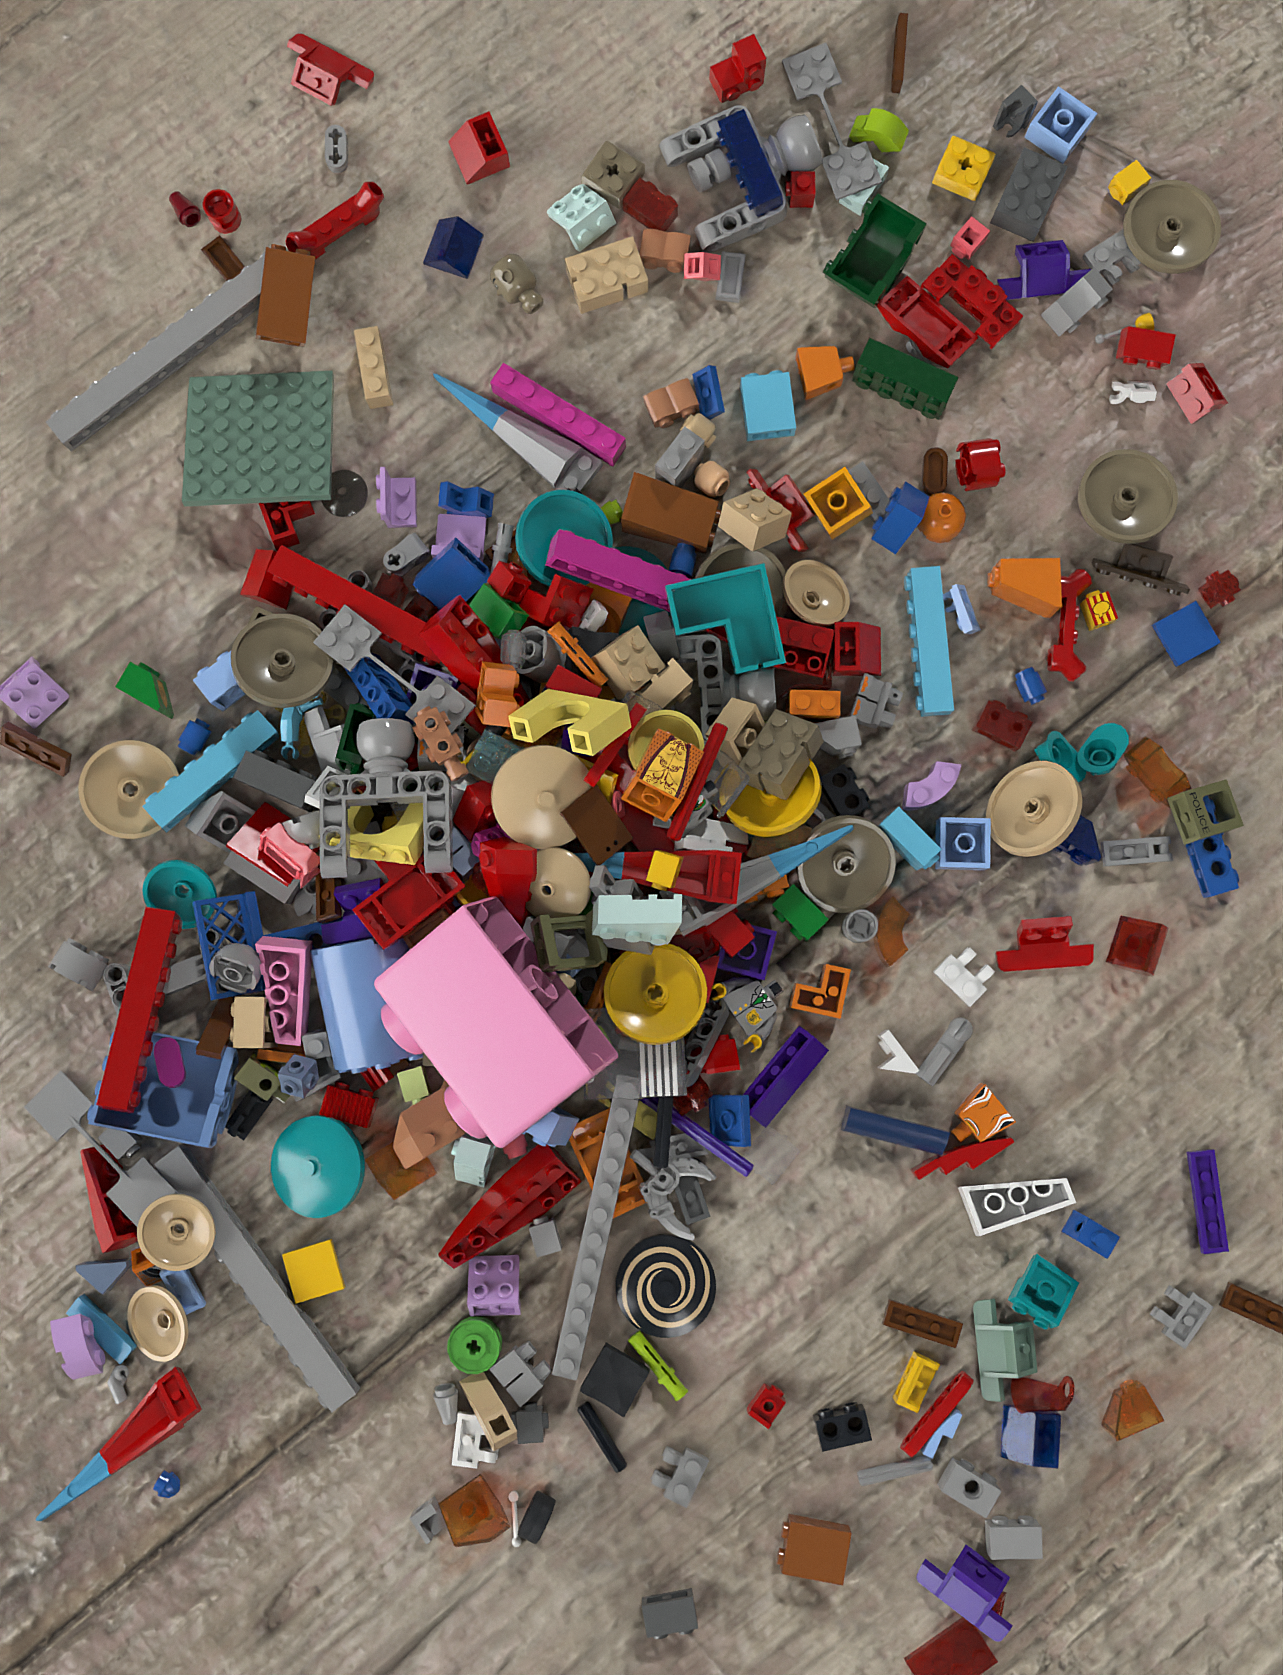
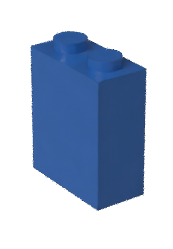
M455 537L416 575L413 585L421 596H426L433 603L435 609L440 611L458 595H461L466 602L481 588L483 583L487 582L491 570Z

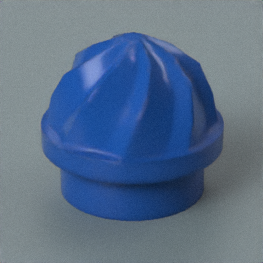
M164 1470L156 1481L153 1490L158 1492L159 1497H173L180 1490V1479L174 1472L169 1473Z

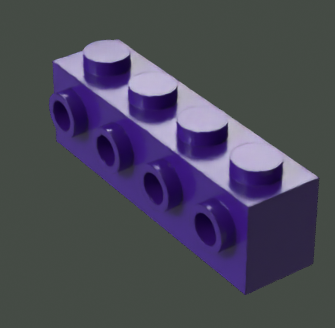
M801 1026L797 1027L743 1094L749 1095L750 1116L765 1128L829 1051Z

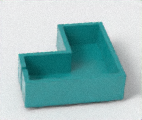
M765 563L665 585L675 636L724 626L735 674L759 669L758 664H761V668L786 663Z

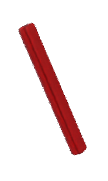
M715 723L703 748L702 758L666 835L671 840L680 841L727 734L728 727L724 724Z

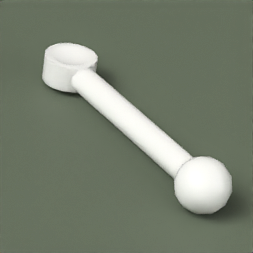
M511 1491L508 1498L512 1504L514 1533L512 1545L519 1547L522 1543L521 1538L517 1535L518 1517L516 1501L519 1498V1494L516 1491Z

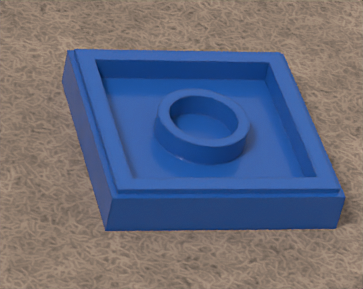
M1197 601L1152 625L1176 667L1221 643Z
M708 1095L710 1134L727 1146L750 1147L749 1095Z

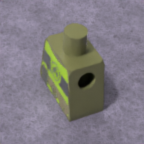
M253 1052L234 1077L236 1081L266 1101L273 1095L282 1103H285L290 1095L281 1092V1085L278 1079L279 1070L266 1060L257 1059V1053ZM263 1079H269L272 1085H266Z

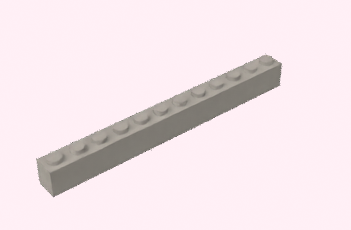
M265 252L255 263L244 267L241 273L234 279L227 280L217 292L206 296L203 302L196 308L189 309L184 314V317L176 323L169 324L158 337L151 338L146 343V346L138 352L131 353L125 362L113 367L108 372V375L100 381L93 382L87 391L72 398L66 407L55 411L46 423L60 441L70 451H73L256 311L260 304Z
M619 1071L554 1362L552 1375L577 1381L641 1094V1075Z
M186 1144L177 1146L154 1164L157 1171L177 1191L176 1194L192 1196L208 1208L216 1228L213 1244L215 1257L221 1264L225 1263L230 1270L229 1276L232 1281L237 1285L240 1284L245 1291L244 1297L247 1302L256 1306L260 1312L258 1313L260 1320L266 1326L269 1325L274 1332L273 1337L280 1346L286 1348L289 1353L288 1358L295 1367L301 1369L304 1374L303 1379L310 1388L313 1387L319 1395L318 1400L325 1409L329 1408L332 1413L359 1391L360 1386L301 1304H295L291 1290Z

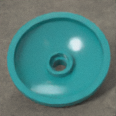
M169 860L156 865L147 874L142 889L146 906L175 911L181 917L182 929L197 927L192 902L217 898L216 888L211 878L198 866L182 860ZM209 905L201 906L202 915L209 919L215 909Z

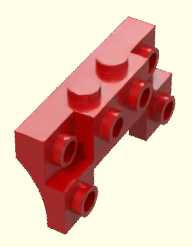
M953 254L921 284V288L928 290L936 297L937 302L950 292L949 296L981 323L974 334L984 339L990 345L989 348L991 350L1023 318V315L1006 301L1008 296L999 285H994L988 280L982 270L976 269L972 265L968 268Z

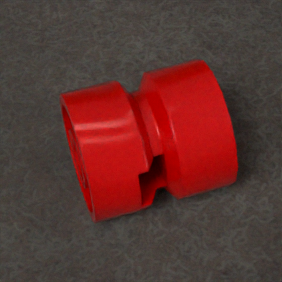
M221 189L208 192L202 204L203 210L214 229L223 234L236 231L242 219L231 195Z

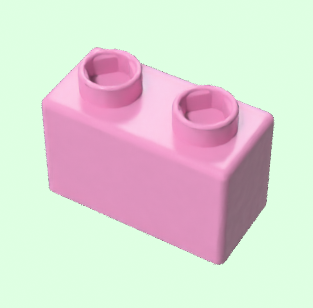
M495 896L460 907L374 981L375 989L386 1002L381 1009V1019L389 1035L405 1051L414 1055L425 1053L449 1085L444 1092V1101L450 1115L461 1129L478 1139L488 1136L498 1148L507 1146L618 1059V1053L557 973H544L539 969L535 945L502 902Z

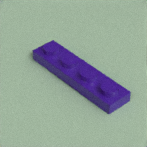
M1215 1150L1187 1151L1200 1251L1202 1254L1229 1252Z

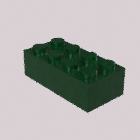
M869 337L857 363L852 381L861 389H871L884 399H893L906 409L913 408L920 411L926 418H936L939 420L959 377Z

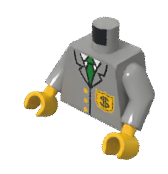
M733 977L713 985L712 989L717 991V997L713 998V1000L724 999L730 1012L748 1036L743 1044L752 1042L754 1049L751 1052H755L771 1033L777 1019L775 1011L778 1008L772 1000L784 991L776 980L763 988L758 980L754 981L750 977Z

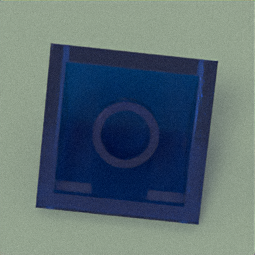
M459 216L439 219L423 264L468 279L484 234Z

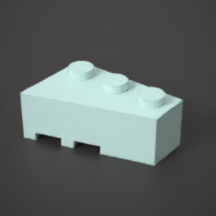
M674 894V899H657V895H649V899L632 900V895H599L593 906L592 935L600 936L603 939L621 938L628 942H651V944L657 946L668 944L682 923V894Z
M466 1133L461 1138H458V1140H455L451 1155H455L454 1171L456 1180L480 1187L485 1186L496 1147L488 1136L478 1139Z

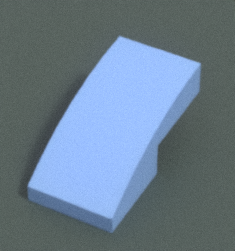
M957 1408L951 1411L920 1449L924 1455L933 1459L942 1435L953 1438L962 1417L961 1412Z

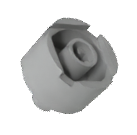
M537 626L524 628L519 633L521 636L517 642L513 641L509 651L510 664L519 674L536 682H548L557 665L565 668L566 653L563 654L560 651L562 648L547 631Z
M68 938L67 942L64 941L48 967L93 991L102 978L109 959L92 950L87 954V947Z

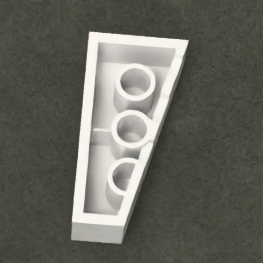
M1067 1178L958 1187L976 1236H982L1076 1203Z

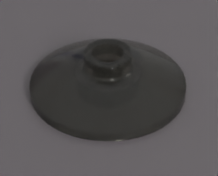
M350 470L335 471L332 473L331 500H321V502L332 515L350 517L359 513L364 508L368 499V488L359 474ZM344 487L347 489L345 494L338 493L340 488Z

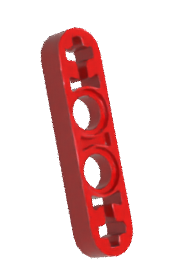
M636 702L629 712L631 728L605 747L585 776L584 782L593 788L595 787L647 711V708Z
M964 1371L959 1372L903 1439L900 1448L906 1454L913 1457L918 1453L969 1391L974 1379Z

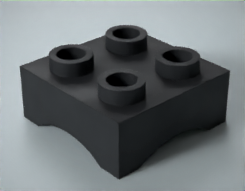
M573 626L567 631L573 639L575 637L578 639L579 642L577 643L590 658L619 637V633L593 632ZM565 640L566 644L572 649V651H573L575 654H577V652H576V651L570 646V644ZM566 654L565 668L589 681ZM579 657V659H580V660L584 663V665L590 670V672H591L592 674H594V672H593V671L590 669V667L584 662V660H583L581 657Z
M606 1342L582 1383L580 1392L601 1402L624 1418L640 1387L646 1380L650 1368Z

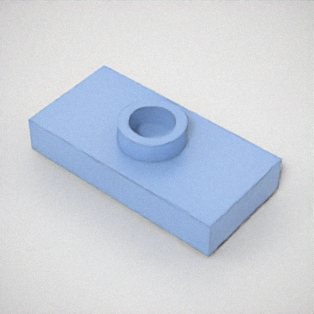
M163 1269L160 1271L159 1275L167 1290L180 1301L186 1315L205 1307L206 1301L189 1269L181 1271Z

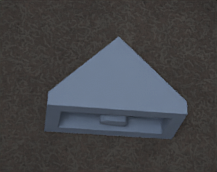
M132 1258L82 1262L76 1265V1271L96 1290L104 1294L110 1291L132 1266Z

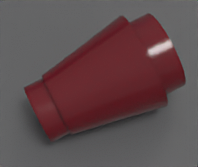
M179 191L173 192L169 196V201L179 222L187 227L197 225L201 219L200 209Z

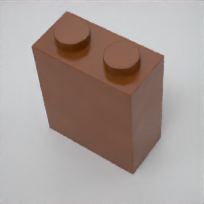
M788 1514V1520L783 1522L781 1538H784L783 1548H779L777 1553V1564H780L782 1574L843 1586L852 1534L849 1525Z

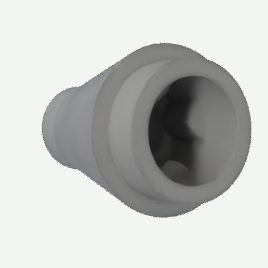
M444 1383L436 1386L433 1398L442 1417L443 1424L449 1425L457 1422L458 1389L455 1388L453 1383Z

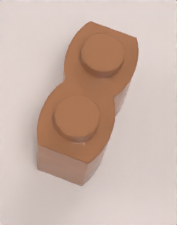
M644 229L639 253L643 266L651 270L657 269V267H664L673 273L684 271V254L690 252L691 236L678 232Z
M688 378L681 379L643 396L644 404L655 428H667L674 423V420L682 417L687 419L690 414L694 416L696 411L699 410L698 400Z

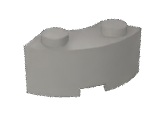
M1094 267L1046 309L1041 316L1058 336H1061L1066 330L1070 334L1081 324L1079 319L1092 307L1097 310L1108 301L1106 295L1113 289Z

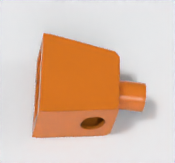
M835 346L797 348L795 358L805 400L839 388L843 382V373L851 372L855 369L853 357L839 359Z

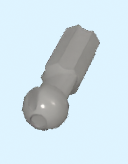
M958 1017L953 1019L946 1032L915 1074L933 1087L963 1044L971 1038L973 1034L972 1024L965 1018Z

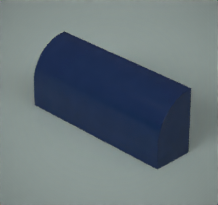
M847 1105L841 1130L937 1155L943 1154L950 1132L943 1129Z

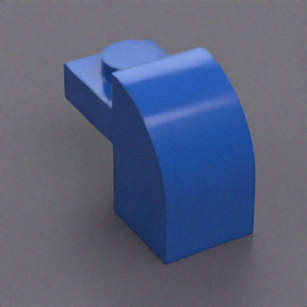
M448 481L440 482L438 506L446 509L447 514L492 517L494 493L481 487L461 488Z

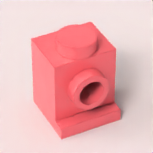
M971 216L953 237L950 245L953 248V254L960 259L965 257L970 260L981 245L986 242L990 230Z
M706 252L684 254V279L700 281L720 280L721 255Z

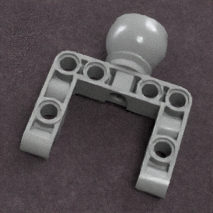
M737 105L689 126L660 142L659 147L668 167H675L686 161L689 163L699 157L702 158L714 149L731 142V144L734 143L742 165L747 169L750 184L756 198L710 218L695 227L694 231L703 252H714L778 224L785 219L787 206L784 193L779 184L781 175L786 176L787 170L790 172L814 171L823 163L816 135L805 114L787 119L779 127L776 136L769 135L767 139L759 136L748 109ZM737 120H743V121H744V122H743L742 124H740V125H735V124H734ZM693 140H700L696 145L690 144ZM746 141L753 142V144H751L750 146L743 145V143ZM764 183L771 184L767 189L760 187ZM773 204L780 205L777 210L769 209ZM728 224L736 225L732 230L725 229Z
M706 634L675 637L681 657L675 659L677 663H698L704 746L707 741L705 734L709 729L707 725L708 717L711 715L719 716L731 698L756 704L763 720L768 721L776 709L774 667L761 668V665H758L759 669L744 672L739 678L735 674L730 676L723 669L722 647L716 636ZM712 641L716 644L714 653L706 654L703 652L702 647L705 642ZM708 666H714L718 670L717 676L713 679H708L704 676V670Z
M379 718L367 720L359 724L357 748L361 757L367 761L364 763L365 770L361 774L328 776L321 782L320 873L322 878L348 877V858H350L348 809H350V806L378 805L379 802H398V804L423 803L425 872L444 873L453 871L451 784L447 776L441 771L410 772L407 769L408 764L405 761L412 754L415 744V734L409 722L393 718ZM434 783H444L442 789L438 791L431 790ZM409 784H418V787L415 791H406V787ZM366 786L364 793L360 795L355 794L357 787ZM341 787L337 795H329L332 788ZM438 831L445 833L440 841L432 840L434 833ZM335 836L341 837L339 844L336 846L329 845L331 838Z

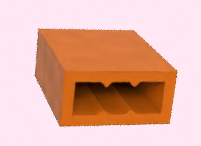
M790 690L786 698L785 713L812 723L838 719L840 717L841 691Z

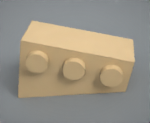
M672 658L667 663L669 666L659 675L655 674L650 679L651 682L643 689L638 690L625 704H627L629 712L636 702L647 708L643 717L659 710H672L670 707L677 701L681 704L690 697L691 693L689 691L692 689L693 680Z

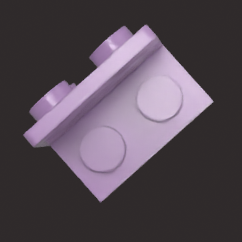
M380 467V475H376L377 490H380V498L376 500L377 513H380L381 520L385 521L388 528L417 527L415 477L391 478L386 467Z
M439 514L436 545H432L431 549L432 557L434 558L456 537L483 562L486 518Z
M30 657L0 685V699L33 729L37 728L69 698V694L40 668L39 662L33 657Z
M518 1255L475 1256L469 1260L467 1306L470 1316L521 1315L519 1299L520 1258Z

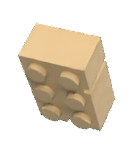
M633 236L565 258L566 272L581 314L623 301V285H626L628 299L648 292V278Z

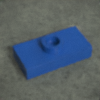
M708 365L692 375L700 414L711 420L724 413L725 409L716 366Z

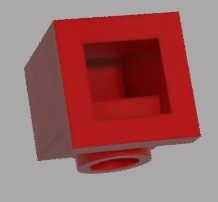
M764 1383L747 1406L748 1414L769 1429L786 1404L783 1397L784 1392L773 1384L769 1387ZM772 1402L773 1406L767 1410L764 1408V1404Z

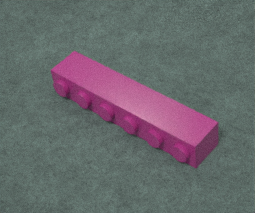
M505 363L501 365L490 382L494 394L573 443L581 446L612 467H614L626 448L625 437Z
M561 529L551 539L545 564L551 568L669 612L665 585L692 580L683 574L668 571L660 565H652L639 557L626 555L618 549L605 547L594 540L585 539L571 531Z

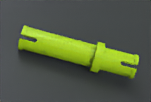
M640 1330L628 1339V1342L658 1377L657 1382L666 1387L675 1401L680 1400L686 1395L688 1389L685 1388L674 1374L675 1370L673 1367H668Z

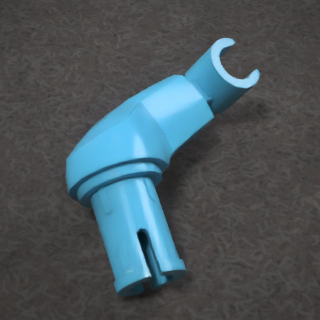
M322 698L299 706L283 708L280 733L281 741H286V745L281 749V755L288 760L287 754L290 750H293V758L295 760L298 759L299 751L293 747V741L299 740V724L303 719L304 712L323 705Z

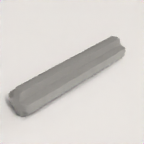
M925 1455L859 1470L857 1475L860 1485L866 1486L931 1471L933 1464L931 1458Z

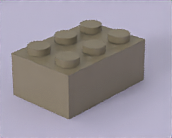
M775 709L737 767L743 783L761 791L765 788L767 793L787 800L810 764L809 758H814L824 742L819 726Z

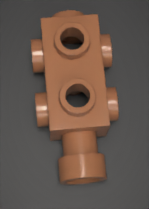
M430 706L416 713L417 717L413 718L416 726L412 728L419 741L425 739L429 747L425 749V752L431 763L437 761L439 766L444 764L448 770L446 774L451 782L469 773L464 763L461 764L458 758L462 754L460 748L463 747V744L457 733L451 735L447 727L451 722L445 711L439 713L437 707L431 709ZM430 719L436 722L433 728L426 727V722ZM441 742L448 744V748L445 751H441L438 748Z

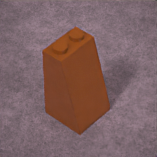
M271 244V248L266 247L256 339L298 347L305 346L315 256H311L310 251L296 249V252L286 251L285 246Z
M634 472L621 517L622 532L677 546L679 543L689 544L696 548V552L706 554L707 547L712 548L716 533H712L714 524H719L722 510H718L719 501Z

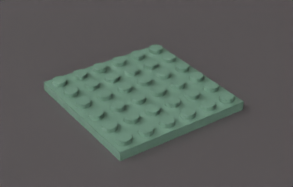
M333 371L189 377L182 503L184 507L331 500L334 404Z

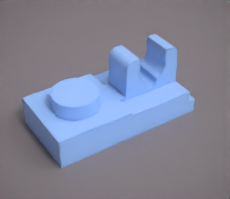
M953 585L949 592L943 594V600L950 598L954 601L945 611L949 613L956 611L958 615L956 618L957 625L965 634H973L980 631L981 629L965 586Z

